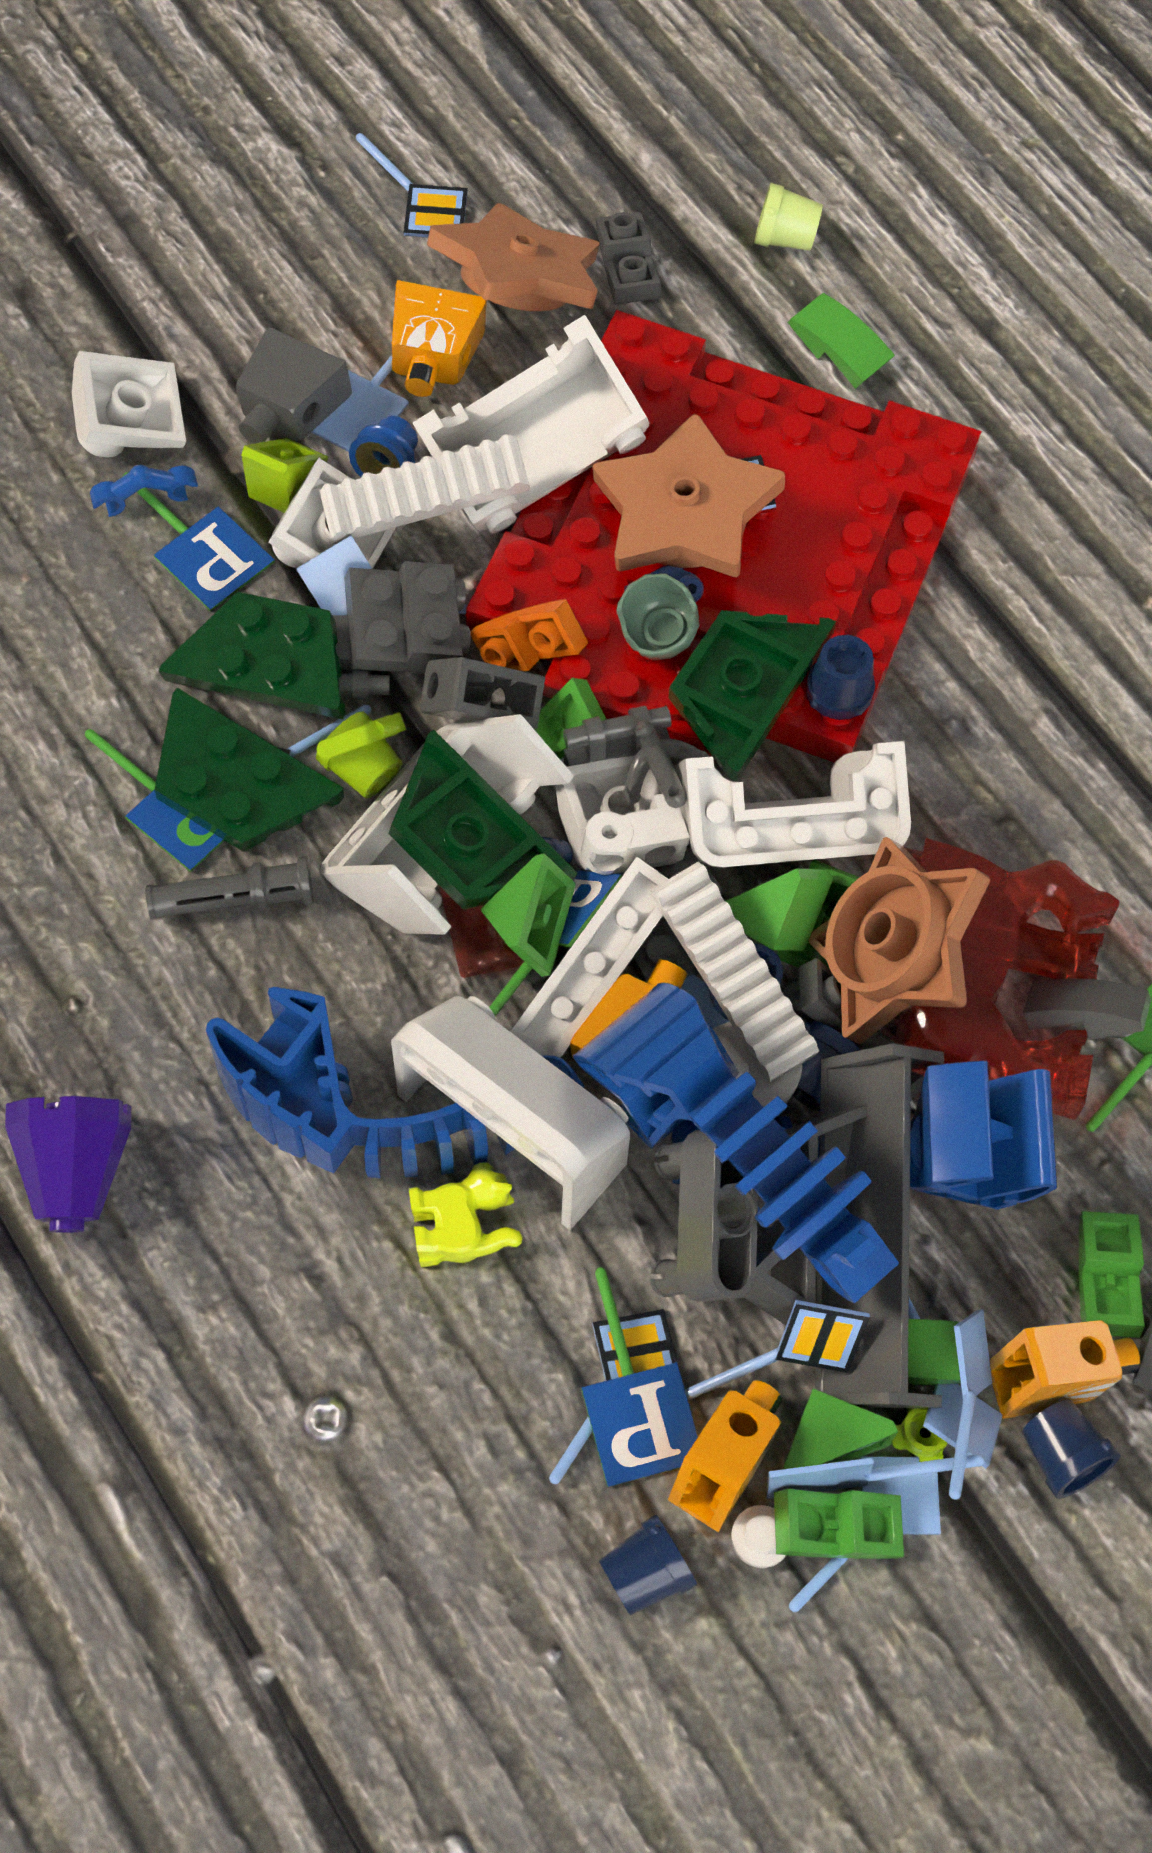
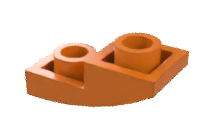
M566 599L524 608L487 621L470 631V635L485 663L519 671H529L540 659L578 655L588 644Z

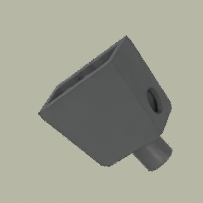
M268 327L237 381V394L242 412L246 416L239 425V430L253 444L265 442L273 431L295 441L303 440L352 394L346 361Z
M464 657L429 660L426 666L420 709L424 714L461 722L521 714L533 729H538L545 677ZM501 688L505 694L504 705H490L492 694L495 690Z

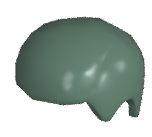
M666 573L645 574L627 586L617 605V615L626 642L633 651H638L641 656L651 660L672 659L691 645L699 628V612L692 594L684 583Z

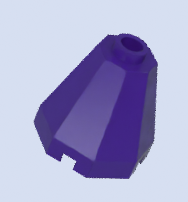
M61 1096L60 1102L46 1104V1109H44L45 1097L26 1098L7 1103L5 1128L35 1220L49 1222V1232H84L85 1222L99 1220L131 1131L132 1106L129 1104L123 1105V1101L119 1099L83 1096Z

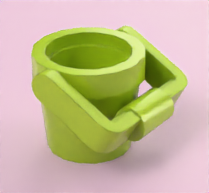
M364 711L351 715L337 726L325 740L318 743L316 760L327 771H332L365 799L371 798L392 781L403 765L402 760L385 740L406 730L400 712L376 720H372Z

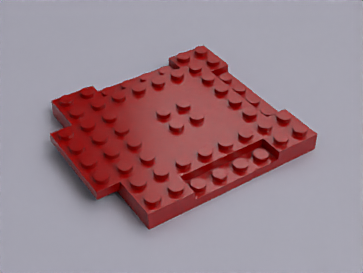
M616 310L601 342L647 416L649 427L644 432L646 439L638 447L624 454L616 451L602 461L653 453L692 415H698L727 456L744 459L761 455L764 466L784 472L785 489L775 497L776 508L761 510L746 523L742 540L739 576L732 577L704 566L682 569L693 573L702 580L704 593L701 599L696 602L699 612V628L687 649L672 659L651 660L643 657L638 651H633L624 638L617 615V605L624 593V587L645 574H649L665 565L655 563L625 571L616 570L615 549L622 516L595 483L592 467L521 510L511 532H504L466 608V625L469 626L471 631L474 627L500 616L531 606L566 599L588 644L578 655L545 658V660L552 663L545 675L543 696L552 699L571 678L587 680L607 719L628 715L629 709L646 706L648 710L667 706L672 722L671 727H667L669 737L686 742L712 756L668 696L670 685L721 610L747 612L752 616H763L765 614L788 615L787 622L817 625L819 618H830L836 621L834 634L831 638L838 635H852L866 642L873 652L875 690L870 706L861 715L851 719L836 720L823 716L810 706V702L807 699L806 682L809 675L808 672L766 739L835 763L843 755L855 752L974 460L982 431L890 400L885 411H881L705 352L706 339Z

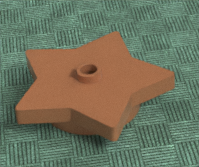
M501 203L496 204L479 223L430 226L427 245L461 264V277L471 290L485 300L523 311H549L560 308L566 303L592 309L598 290L586 269L596 260L600 242L597 240L543 229Z
M692 415L653 453L597 462L592 466L595 483L622 516L615 549L616 570L618 571L659 563L677 568L704 566L723 574L737 577L740 575L742 540L746 523L785 489V474L783 471L727 456L698 415Z
M888 837L883 838L869 871L859 877L844 892L837 902L830 919L815 929L808 941L827 961L833 976L841 984L843 1037L862 1044L909 1005L961 1008L966 1005L967 998L960 941L989 885L990 877L976 868L926 872L901 844Z

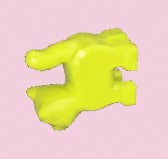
M483 1162L474 1165L470 1174L462 1182L447 1183L428 1191H423L418 1187L409 1188L414 1222L435 1221V1228L433 1230H428L424 1226H414L417 1253L421 1267L438 1265L442 1261L470 1262L477 1257L497 1252L503 1247H518L522 1243L523 1236L521 1232L514 1228L504 1227L488 1234L483 1233L476 1214L477 1210L491 1211L514 1203V1198L510 1195L512 1184H508L504 1174L493 1169L490 1163Z

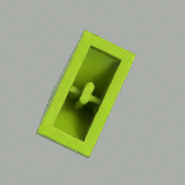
M288 438L244 445L241 456L248 496L285 513L317 459L320 458L328 462L329 456Z

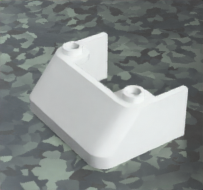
M521 714L454 722L436 731L519 815L524 813L534 803L536 799L534 793L539 786L569 784L574 777ZM423 744L325 858L320 867V873L335 889L404 934L445 935L452 926L442 917L439 910L442 896L435 889L438 884L388 834L423 749Z
M454 996L407 1022L391 1040L398 1096L407 1102L423 1083L428 1080L563 1186L561 1224L567 1229L571 1230L627 1165L630 1131L625 1124L628 1121V1116L624 1110L609 1098L602 1097L600 1100L500 1025L495 1021V1015L492 1010L480 999L474 996H470L468 999Z

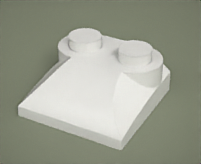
M85 351L78 352L73 370L72 401L77 438L88 452L99 457L109 458L120 454L124 447H184L186 437L174 363Z
M320 458L317 459L301 484L268 542L272 544L273 551L280 561L295 568L335 545L330 535L319 490L322 489L324 484L339 485L344 479L350 477ZM395 528L354 539L372 569Z
M635 755L568 766L567 768L574 775L573 779L569 784L555 785L558 811L569 844L573 850V856L577 864L584 871L592 872L582 861L580 850L587 823L595 814L612 811L626 815L627 813L650 809L653 795L662 794L650 767L640 792L641 799L634 805H629L626 802L624 788L628 771Z

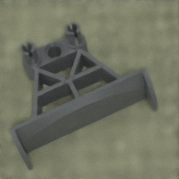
M894 1043L821 1059L820 1116L784 1130L791 1137L809 1121L818 1130L800 1147L811 1163L818 1158V1136H820L819 1157L833 1147H838L846 1158L824 1178L830 1187L835 1186L859 1171H864L872 1182L846 1208L850 1214L871 1224L899 1262L893 1270L856 1303L839 1295L817 1272V1304L870 1313V1319L849 1372L845 1373L816 1367L815 1389L858 1407L942 1408V1395L908 1393L911 1070L944 1064V1052ZM695 1130L687 1135L684 1142L661 1145L655 1152L654 1157L669 1156V1160L654 1163L657 1173L666 1180H677L680 1178L678 1249L676 1260H659L652 1267L650 1274L665 1273L664 1279L650 1280L653 1290L662 1297L685 1294L689 1299L697 1302L744 1297L785 1325L788 1322L795 1300L815 1303L816 1269L800 1248L796 1249L784 1260L776 1255L772 1248L785 1230L778 1219L774 1221L772 1227L768 1228L757 1238V1220L755 1215L758 1213V1206L761 1209L765 1203L754 1189H751L746 1195L742 1196L734 1186L744 1177L729 1160L721 1163L714 1155V1151L717 1149L716 1145L705 1133Z

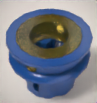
M388 416L386 419L380 420L378 424L366 426L358 433L357 438L351 443L348 452L350 463L360 477L367 472L379 474L385 467L400 468L403 462L415 463L414 450L418 444L417 433L405 419L398 416Z

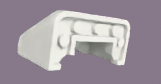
M585 315L563 328L568 336V340L561 346L559 351L554 344L550 345L545 349L549 356L466 408H463L460 403L452 407L456 416L440 419L436 412L432 410L413 422L414 427L433 458L439 457L443 451L447 450L458 452L465 445L479 446L486 439L494 442L498 441L505 434L516 436L530 490L464 508L471 523L479 531L489 529L490 533L494 534L506 529L517 519L515 514L586 471L594 463L602 461L616 451H619L620 454L627 453L638 447L646 439L644 432L649 427L648 418Z
M904 741L877 743L873 745L872 750L856 751L843 755L835 762L831 769V796L745 803L743 782H732L724 778L715 769L713 757L684 759L674 765L687 795V801L685 805L680 807V811L690 836L689 842L692 851L700 862L710 867L720 868L875 855L883 838L888 837L903 846L910 835L911 815Z

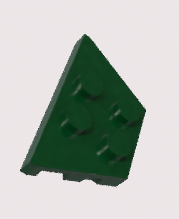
M237 592L169 656L159 668V673L168 682L338 719H344L346 714L345 704L341 699L339 677H342L340 658L336 653L335 647L338 642L336 621L330 610Z
M721 610L670 685L668 698L732 781L737 782L819 657L823 645L834 634L836 621L830 618H819L818 625L787 622L788 615L765 614L763 616H752L747 612Z
M176 688L172 693L154 789L156 798L244 852L266 841L270 834L277 831H286L303 822V815L327 803L333 807L343 800L344 788L181 689Z
M435 730L428 734L388 834L463 910L485 905L534 856L539 854H545L574 881L578 873Z

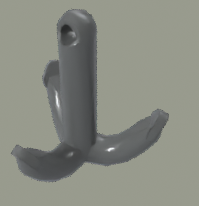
M645 720L640 721L636 725L634 732L638 736L642 748L635 755L628 771L624 788L626 802L629 805H634L641 799L642 785L646 773L651 767L667 804L675 809L685 805L687 795L670 757L684 760L709 756L706 752L686 742L671 738L660 739L652 723Z

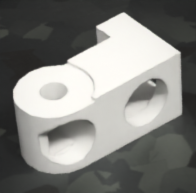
M663 794L653 795L650 809L627 813L626 815L612 811L595 814L588 821L580 850L581 859L587 868L601 875L626 872L636 857L651 867L675 864L683 860L690 836L680 808L670 807L665 801Z

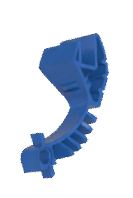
M659 983L573 1055L577 1064L587 1074L622 1101L620 1107L628 1116L626 1124L651 1149L684 1121H693L696 1127L705 1133L716 1145L717 1149L714 1151V1155L721 1163L729 1160L744 1177L734 1186L742 1196L746 1195L751 1189H754L764 1201V1206L755 1215V1219L760 1225L767 1228L778 1219L785 1228L772 1248L780 1259H786L796 1249L800 1248L831 1288L853 1303H856L899 1264L871 1224L850 1214L846 1208L872 1182L864 1171H859L835 1186H829L824 1178L846 1157L838 1147H833L812 1163L800 1147L818 1130L809 1121L791 1137L784 1131L775 1118L787 1108V1105L777 1096L763 1107L752 1095L756 1087V1080L747 1071L737 1079L735 1078L739 1074L737 1068L713 1028L706 1022L705 1015L693 995L683 989L680 990L672 984Z
M269 988L268 997L274 1022L258 1043L224 1019L217 1017L207 1023V1037L218 1074L228 1096L245 1120L251 1121L252 1128L273 1145L278 1143L280 1150L298 1158L306 1155L307 1162L334 1174L354 1145L365 1146L366 1174L368 1178H381V1147H401L404 1176L418 1177L415 1144L435 1140L441 1175L454 1173L450 1135L464 1130L473 1165L483 1162L487 1163L488 1142L486 1127L457 1103L432 1112L409 1117L385 1119L359 1118L348 1110L353 1100L352 1091L349 1086V1072L343 1064L335 1062L324 996L286 988ZM554 1055L542 1056L584 1088V1084L570 1065L563 1059ZM497 1135L505 1155L515 1149Z
M987 1061L928 1066L925 1071L915 1115L910 1121V1188L929 1195L997 1210L1036 1199L1057 1188L1050 1071L1036 1069L989 1081ZM777 1116L775 1118L784 1130L793 1127L788 1116ZM684 1121L672 1132V1143L684 1142L687 1135L699 1129L693 1121ZM818 1136V1158L820 1153V1136ZM680 1178L672 1180V1184H680Z

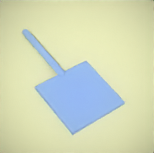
M392 355L371 381L348 370L352 394L311 433L349 452L351 443L366 426L378 424L380 420L386 419L391 415L399 417L409 404V401L379 386L392 370Z
M980 1454L968 1455L965 1468L982 1466L985 1462L984 1457ZM954 1457L873 1468V1458L769 1471L766 1498H774V1492L785 1489L823 1492L867 1486L868 1481L950 1471L953 1469Z

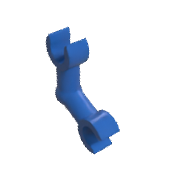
M136 465L129 473L115 482L105 481L94 485L90 490V497L93 509L106 503L108 516L112 517L120 514L126 506L124 500L140 489L151 488L167 491V495L171 500L187 501L185 485L198 487L195 471L188 466H176L165 471L148 468L145 465Z

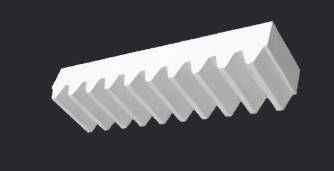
M505 434L498 441L493 442L486 439L479 446L465 445L458 452L443 451L436 458L425 456L418 463L403 462L401 467L397 469L385 467L379 474L367 472L360 479L346 478L339 485L327 483L324 484L319 492L331 538L337 544L350 535L354 539L529 491L530 486L516 436Z
M636 857L510 1032L541 1056L554 1055L561 1058L569 1047L574 1034L611 988L663 916L650 894L651 889L665 882L668 878Z
M698 861L651 889L650 895L768 1083L770 1084L816 1056L819 1050L814 1037L808 1034L803 1020L794 1012L791 1001L783 995L779 982L771 976L765 960L757 954L753 941L747 938L742 924L733 916L730 905L721 897L718 886L710 880L706 867Z

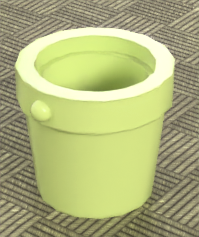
M770 182L754 243L766 247L774 245L810 251L818 229L823 204L786 190L782 185Z

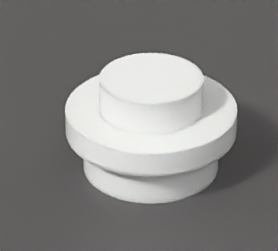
M765 1505L752 1506L744 1510L737 1517L732 1527L731 1541L734 1551L743 1562L756 1568H768L777 1565L786 1557V1555L776 1554L774 1508Z

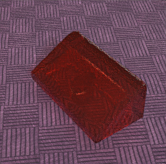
M439 886L447 922L452 926L449 930L460 977L466 978L501 971L523 964L524 960L508 947L480 909L483 906L463 910Z

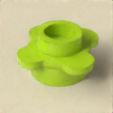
M907 1408L908 1415L901 1425H896L898 1433L891 1443L893 1447L897 1450H908L919 1458V1462L944 1459L942 1452L948 1443L931 1431L929 1438H923L920 1435V1429L925 1428L923 1424L928 1408Z

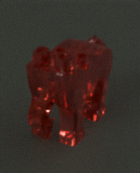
M928 838L925 839L922 851L904 847L926 872L976 868L988 875L990 882L960 941L967 998L966 1005L961 1008L909 1005L906 1010L902 1030V1045L944 1052V1064L987 1061L989 1081L1036 1069L1049 1070L1051 1073L1053 1114L1076 1121L1086 1103L1094 1056L1080 1055L1082 1046L1086 1043V1030H1067L1046 1041L1017 1040L1002 1014L996 1008L995 1003L1009 969L1038 974L1052 979L1076 978L1097 980L1099 965H1096L1095 961L1099 948H1102L1104 933L1079 932L1109 925L1119 907L1120 900L1108 892L1098 891L1081 879L1064 862L1058 860H1049L1023 871L1008 872L980 855ZM1042 909L1048 910L1058 918L1064 932L1046 929L1026 921ZM927 1068L912 1069L911 1071L924 1077Z

